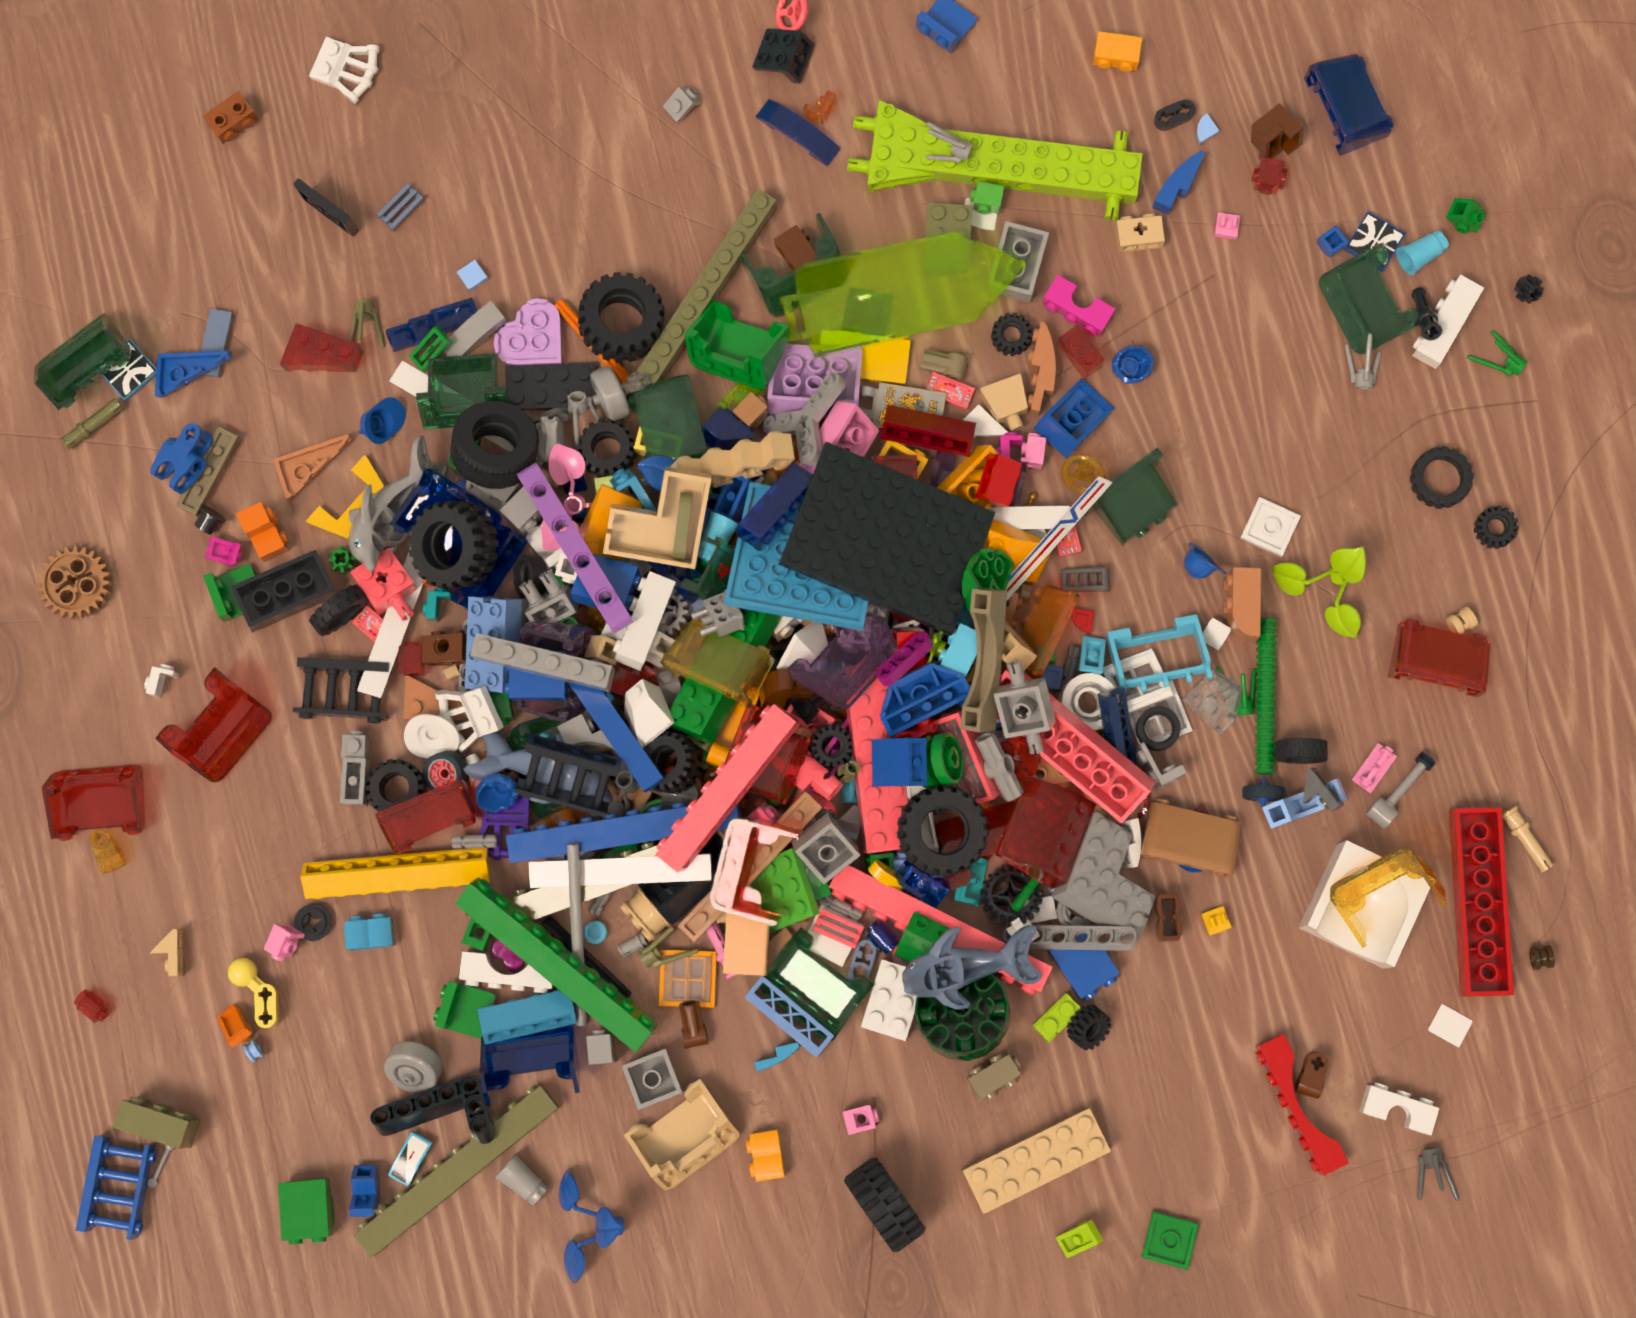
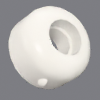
M1085 673L1072 678L1063 686L1058 701L1096 731L1103 728L1098 693L1115 688L1111 681L1105 677L1094 673ZM1084 692L1091 693L1096 699L1097 707L1093 713L1083 712L1078 705L1079 696Z

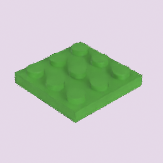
M794 848L780 853L751 883L760 912H770L771 926L769 933L820 914L803 861L795 853Z

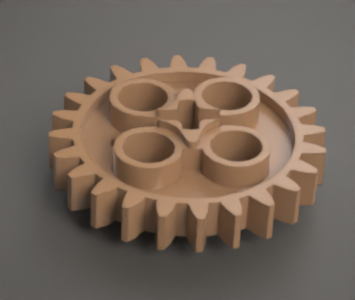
M66 546L65 553L56 550V558L49 555L48 557L51 562L49 564L42 563L46 570L38 571L39 574L43 575V579L36 580V582L42 584V587L38 588L37 591L44 593L40 600L43 602L48 601L45 607L48 609L53 608L52 613L57 615L60 612L62 618H66L69 614V618L75 620L77 614L81 619H84V612L92 616V608L100 610L101 608L98 603L107 602L103 596L111 594L106 590V587L112 586V583L106 581V579L110 578L112 574L104 572L109 566L102 564L104 559L100 556L96 558L97 553L93 550L89 553V549L83 547L80 552V548L74 546L73 551H71ZM79 563H83V570L76 573V566ZM63 573V580L60 583H56V576ZM74 579H77V580L75 581L76 586L73 587V586H72V585L74 584V581H73V580H74ZM93 582V589L90 592H86V585ZM69 593H73L72 601L66 603V596Z

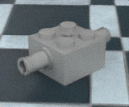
M1016 660V663L1014 661L1009 662L1006 666L1008 667L1012 683L999 686L994 693L1005 738L1026 735L1030 754H1035V751L1036 753L1043 752L1044 747L1039 732L1050 731L1056 723L1045 677L1025 680L1021 660Z

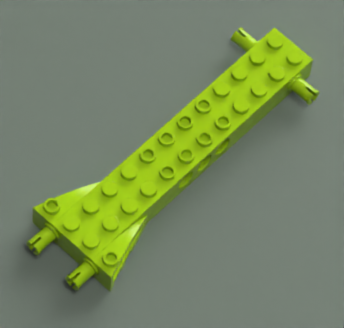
M879 100L877 116L874 118L854 116V130L873 131L874 134L871 158L864 160L849 157L847 172L867 173V193H872L878 189H893L899 185L907 184L909 186L935 180L977 185L978 181L1001 185L1004 186V189L1107 201L1104 219L1110 220L1112 211V221L1119 219L1120 203L1135 205L1137 199L1142 153L1126 151L1129 133L1123 131L1122 140H1120L1121 131L1114 132L1113 150L944 129L972 144L967 161L961 159L960 164L952 161L926 159L927 155L954 156V154L950 153L953 144L929 134L928 130L933 129L928 127L924 121L894 107L892 104Z

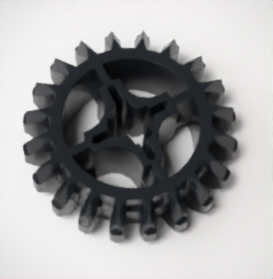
M1006 865L1005 872L1002 873L997 868V876L990 873L988 875L990 881H983L985 888L980 889V894L984 897L980 898V903L986 904L983 907V912H990L988 914L990 920L997 917L995 921L997 925L1003 920L1004 927L1008 928L1009 922H1013L1018 917L1025 924L1027 923L1026 917L1033 920V912L1039 913L1040 908L1037 905L1042 904L1043 900L1039 897L1042 895V890L1037 889L1040 883L1030 895V901L1024 909L1017 912L1011 907L1012 902L1008 896L1009 888L1013 897H1015L1014 903L1024 888H1017L1013 881L1026 886L1034 875L1026 876L1027 869L1024 868L1019 873L1018 866H1014L1013 871H1009V867ZM1005 882V889L992 895L995 888ZM995 903L1007 906L1010 912L999 909Z

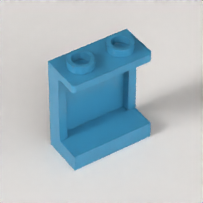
M628 468L626 470L620 469L612 475L613 478L609 482L618 492L629 486L635 498L640 500L642 509L657 511L636 476Z

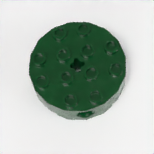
M993 974L982 977L958 989L965 999L970 1002L969 1007L965 1008L966 1012L964 1015H960L961 1009L956 1010L943 1005L935 997H916L915 1016L922 1038L933 1051L951 1060L970 1061L986 1056L1000 1045L1009 1028L1010 1008L1005 988Z

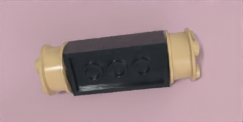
M742 822L743 827L716 831L698 855L710 854L712 880L639 883L638 892L627 902L622 901L623 904L619 907L628 917L632 915L630 920L638 930L643 927L641 933L649 942L655 941V935L666 926L671 927V924L673 925L702 900L759 841L754 834L750 836L753 831L745 822Z

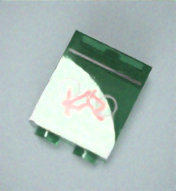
M707 536L704 538V541L714 546L715 550L698 584L684 578L681 587L704 600L727 590L735 553V546L728 545L729 542L717 536L715 540Z

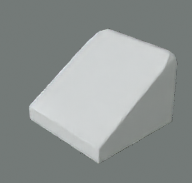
M1211 618L1203 631L1205 643L1219 651L1232 629Z

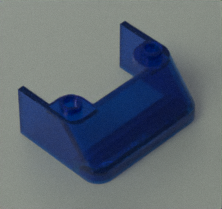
M573 1024L486 1045L482 1036L479 1078L486 1106H491L492 1090L505 1088L510 1083L511 1075L556 1069L559 1078L572 1079L575 1093H580V1067Z

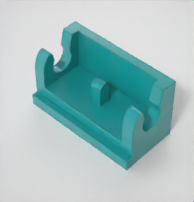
M980 858L971 865L972 867L959 872L954 897L955 902L979 906L980 889L983 887L988 863L986 859Z

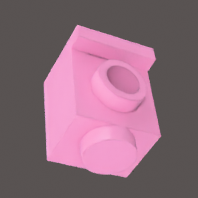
M1037 433L1028 434L1027 442H1022L1021 456L1025 457L1020 459L1021 467L1042 469L1046 438L1041 437Z
M274 924L264 950L271 953L273 959L284 961L285 957H292L297 948L299 938H304L305 934L289 924Z
M870 1105L843 1111L848 1135L876 1128L875 1123L879 1122L876 1108L871 1109ZM858 1115H865L866 1121L859 1123L857 1121Z

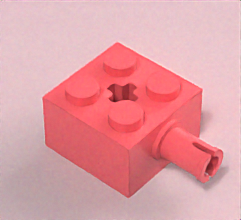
M389 547L380 553L377 567L372 572L365 567L364 563L351 571L354 581L368 597L370 604L378 615L387 611L391 606L394 607L402 621L408 620L404 611H406L410 618L414 615V611L404 598L416 591V587Z

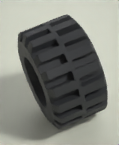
M602 418L598 419L599 423L594 424V422H591L588 429L586 427L583 429V436H579L578 451L583 456L585 468L588 469L589 473L595 474L597 478L612 476L620 469L626 470L629 466H633V459L636 458L635 442L629 429L623 426L621 422H612L609 418H607V421H603ZM607 438L617 440L620 444V450L615 457L602 460L595 456L594 449L601 440Z
M664 732V734L661 733L645 746L643 750L664 778L662 782L653 788L671 794L673 792L678 794L682 793V790H689L690 784L695 785L697 782L695 780L696 776L700 777L701 775L699 767H703V762L699 760L702 758V753L697 751L699 749L697 744L679 734ZM675 751L677 755L676 766L670 773L666 774L664 770L665 760L669 754Z
M389 759L386 763H379L377 769L373 768L371 770L373 774L371 777H367L369 783L365 785V790L368 792L366 796L371 802L370 805L379 813L390 818L401 819V817L407 818L411 816V813L418 811L417 808L420 805L423 806V798L427 797V792L425 791L427 786L424 782L423 774L417 767L401 759ZM403 776L409 784L407 795L398 802L389 801L385 796L386 783L392 777Z

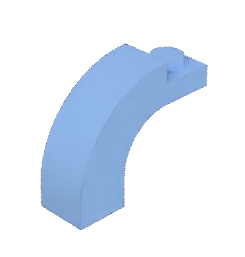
M1339 778L1327 782L1342 802L1348 800ZM1304 792L1262 808L1272 829L1326 809L1319 800L1321 796L1318 795L1309 803L1303 804Z

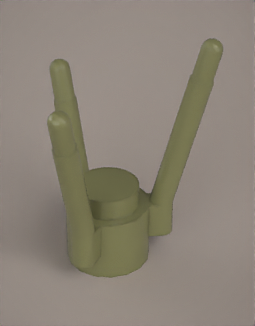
M360 299L355 301L348 343L351 344L353 342L357 320H359L357 342L362 343L363 322L370 321L371 317H373L380 347L383 348L385 345L378 320V309L373 308L371 300Z
M670 927L654 942L640 950L638 954L646 967L653 965L657 969L663 964L696 954L699 950L693 949L660 960L663 954L658 945L676 930L675 927Z

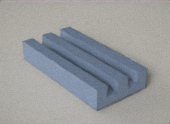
M407 183L377 213V216L395 231L425 199ZM415 197L416 199L391 223L390 221Z

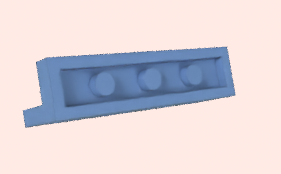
M761 976L745 996L749 1002L816 1058L834 1037L830 1031L764 976ZM762 983H765L771 989V999H762L755 993ZM774 992L781 998H774ZM785 1000L789 1004V1014H780L776 1011L775 1001ZM766 1001H772V1006L769 1005ZM792 1007L799 1013H792ZM803 1015L807 1019V1029H798L794 1026L793 1016ZM785 1016H790V1021H788L785 1018ZM810 1022L817 1028H810ZM821 1030L828 1037L818 1046L811 1040V1031ZM808 1031V1036H806L803 1032Z

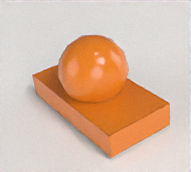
M236 1004L230 1006L217 1017L224 1036L232 1048L239 1043L248 1041L251 1037L252 1027L246 1022L241 1009Z

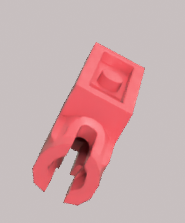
M776 755L770 762L803 793L805 791L809 792L813 787L812 790L830 801L843 787L842 782L835 776L827 779L829 777V770L813 757L804 755L793 768H791L793 764L783 755L781 758Z

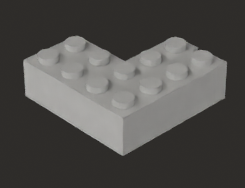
M1095 811L1081 818L1051 897L1099 926H1129L1135 929L1138 937H1141L1148 919L1145 916L1150 914L1156 896L1118 874L1133 834ZM1126 934L1122 937V940L1128 942L1133 940L1134 936Z

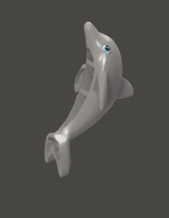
M424 435L415 438L412 444L409 475L393 481L373 495L371 484L366 485L361 508L353 509L349 512L351 528L348 545L354 558L364 563L370 572L377 567L380 553L385 547H395L404 542L410 532L409 527H396L400 514L414 492L421 485H438L442 483L447 475L448 465L446 462L439 464L431 463Z

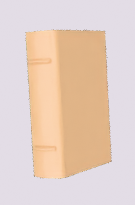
M727 910L723 973L767 976L769 928L771 926L770 912Z

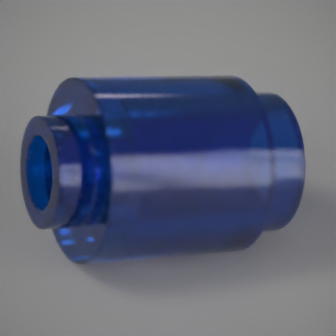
M875 920L866 929L868 934L865 937L880 953L883 951L887 955L899 944L895 933L883 921L878 923Z

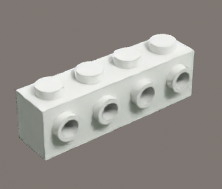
M1461 274L1456 281L1452 279L1445 290L1448 292L1445 300L1441 298L1434 309L1437 311L1438 323L1442 327L1441 336L1429 341L1419 335L1413 345V348L1416 350L1412 356L1436 369L1444 359L1484 287Z
M651 571L647 578H641L637 590L641 591L639 598L634 597L629 608L633 612L631 618L634 622L621 629L625 633L622 640L618 638L614 646L613 652L617 653L615 661L639 671L641 670L675 581Z

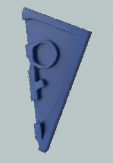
M227 350L158 354L155 396L158 398L165 397L230 360L232 353Z

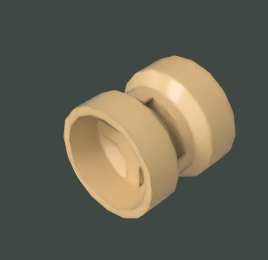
M1468 607L1460 609L1458 614H1452L1446 618L1447 626L1456 637L1462 636L1467 629L1472 630L1478 626L1477 618Z

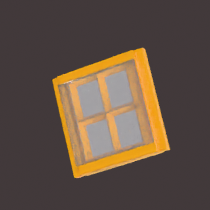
M661 950L663 956H661V959L671 957L686 951ZM699 951L691 956L661 965L659 1006L679 1007V1004L684 1001L699 1000L700 1007L715 1008L717 952Z

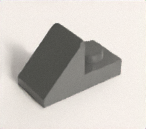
M1317 768L1307 770L1303 804L1309 803L1320 795L1321 798L1319 800L1327 810L1336 811L1344 805Z

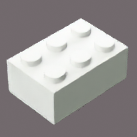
M881 960L862 1021V1028L906 1041L915 1012L916 996L908 995L904 992L902 973L906 968L905 966Z

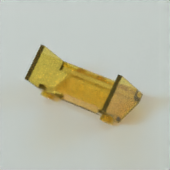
M1399 848L1335 882L1330 888L1332 903L1362 948L1367 946L1366 930L1355 913L1364 908L1366 895L1404 875L1412 879L1423 877L1441 905L1447 904L1445 889L1431 867L1422 856L1410 848Z

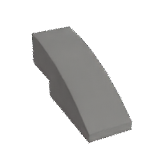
M489 301L449 337L453 343L445 350V353L454 365L489 340V335L507 323L505 317L492 301Z

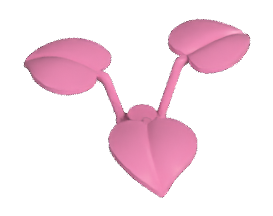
M555 444L549 456V473L551 478L559 485H564L570 481V497L565 500L564 508L569 517L572 518V515L582 512L584 508L591 507L592 504L585 503L582 496L574 494V479L580 478L584 474L585 460L575 449ZM623 489L620 490V492H623V493H625V494H627V495L632 496V495H631L630 493H628L626 490H623ZM543 519L541 524L543 549L558 550L561 547ZM572 520L577 530L579 531V525ZM563 527L559 532L565 531L567 527Z

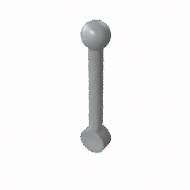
M165 1145L166 1150L153 1178L148 1180L147 1184L150 1188L158 1185L157 1178L170 1151L174 1147Z

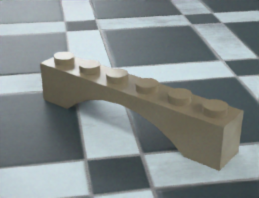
M992 588L972 589L970 613L976 630L977 660L972 685L962 705L960 729L974 732L996 731L997 706L994 693L1000 685L1007 590Z

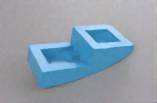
M799 1043L775 1047L777 1057L754 1062L756 1071L770 1068L784 1061L800 1047Z

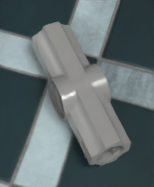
M989 731L978 736L975 742L985 760L984 771L987 777L994 779L1003 799L1007 800V802L1021 796L1024 791L1014 773L1015 765L1011 755L1004 753L994 732Z

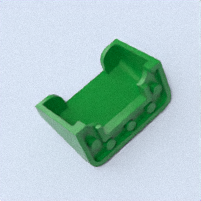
M714 300L685 332L688 357L695 368L757 390H763L770 382L791 336L790 325L782 322H773L769 327V331L736 321L734 320L731 308L727 304Z

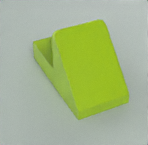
M1092 1219L1089 1221L1083 1220L1055 1237L1067 1258L1096 1246L1103 1241Z

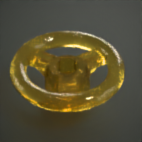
M1084 454L1071 456L1063 463L1061 468V477L1064 484L1078 494H1083L1088 488L1076 486L1072 482L1080 480L1092 484L1096 480L1093 476L1095 468L1100 477L1106 479L1104 467L1097 459ZM1079 461L1075 473L1068 475L1070 465Z

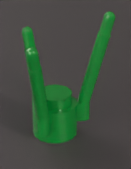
M1494 330L1491 331V334L1497 339L1495 344L1508 355L1503 363L1506 365V368L1472 355L1467 356L1468 359L1501 371L1507 376H1510L1512 373L1518 376L1528 363L1523 356L1517 353Z
M1218 666L1216 669L1229 702L1230 711H1234L1235 716L1252 715L1253 709H1255L1256 668L1252 670L1250 696H1247L1245 674L1242 673V697H1235L1234 702L1221 667Z

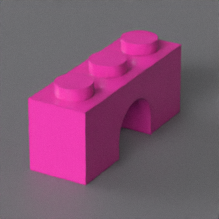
M1057 275L1043 297L1042 303L1045 305V308L1052 313H1060L1071 324L1075 325L1077 323L1082 326L1087 334L1100 337L1113 317L1115 308L1097 297L1087 308L1076 306L1072 301V296L1077 286Z

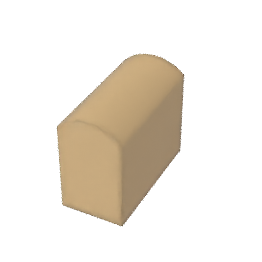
M456 665L443 670L447 680L459 676V670Z

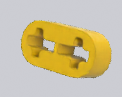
M875 860L868 868L870 874L887 887L891 886L902 891L907 885V881L899 873L879 860Z

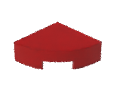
M1071 607V618L1075 626L1082 632L1091 634L1094 611Z

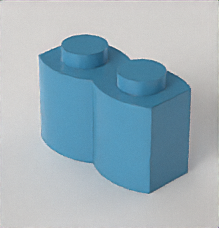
M387 914L372 915L373 919L364 920L363 916L349 917L350 921L344 922L346 950L354 951L395 946L393 918L387 917Z

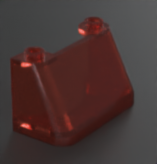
M1406 619L1405 622L1399 623L1397 627L1387 677L1397 680L1400 677L1408 678L1411 681L1414 679L1456 688L1460 692L1467 689L1466 695L1478 698L1486 693L1491 642L1484 635L1473 634L1472 637L1419 625L1417 620Z
M140 765L58 771L51 774L41 787L51 839L59 838L60 841L70 840L78 830L122 827V831L128 835H137L145 829L144 781L142 766Z

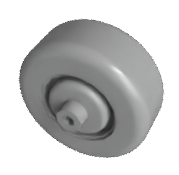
M609 366L591 372L590 381L596 394L591 396L594 405L600 404L604 414L612 422L627 417L630 414V408L624 394L628 392L625 382L620 384L614 371Z
M404 1041L394 1045L384 1063V1071L387 1078L398 1088L411 1093H420L435 1087L443 1069L441 1059L431 1048L412 1041Z

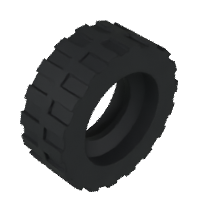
M1317 738L1280 739L1276 741V760L1290 764L1326 762L1328 760V741Z

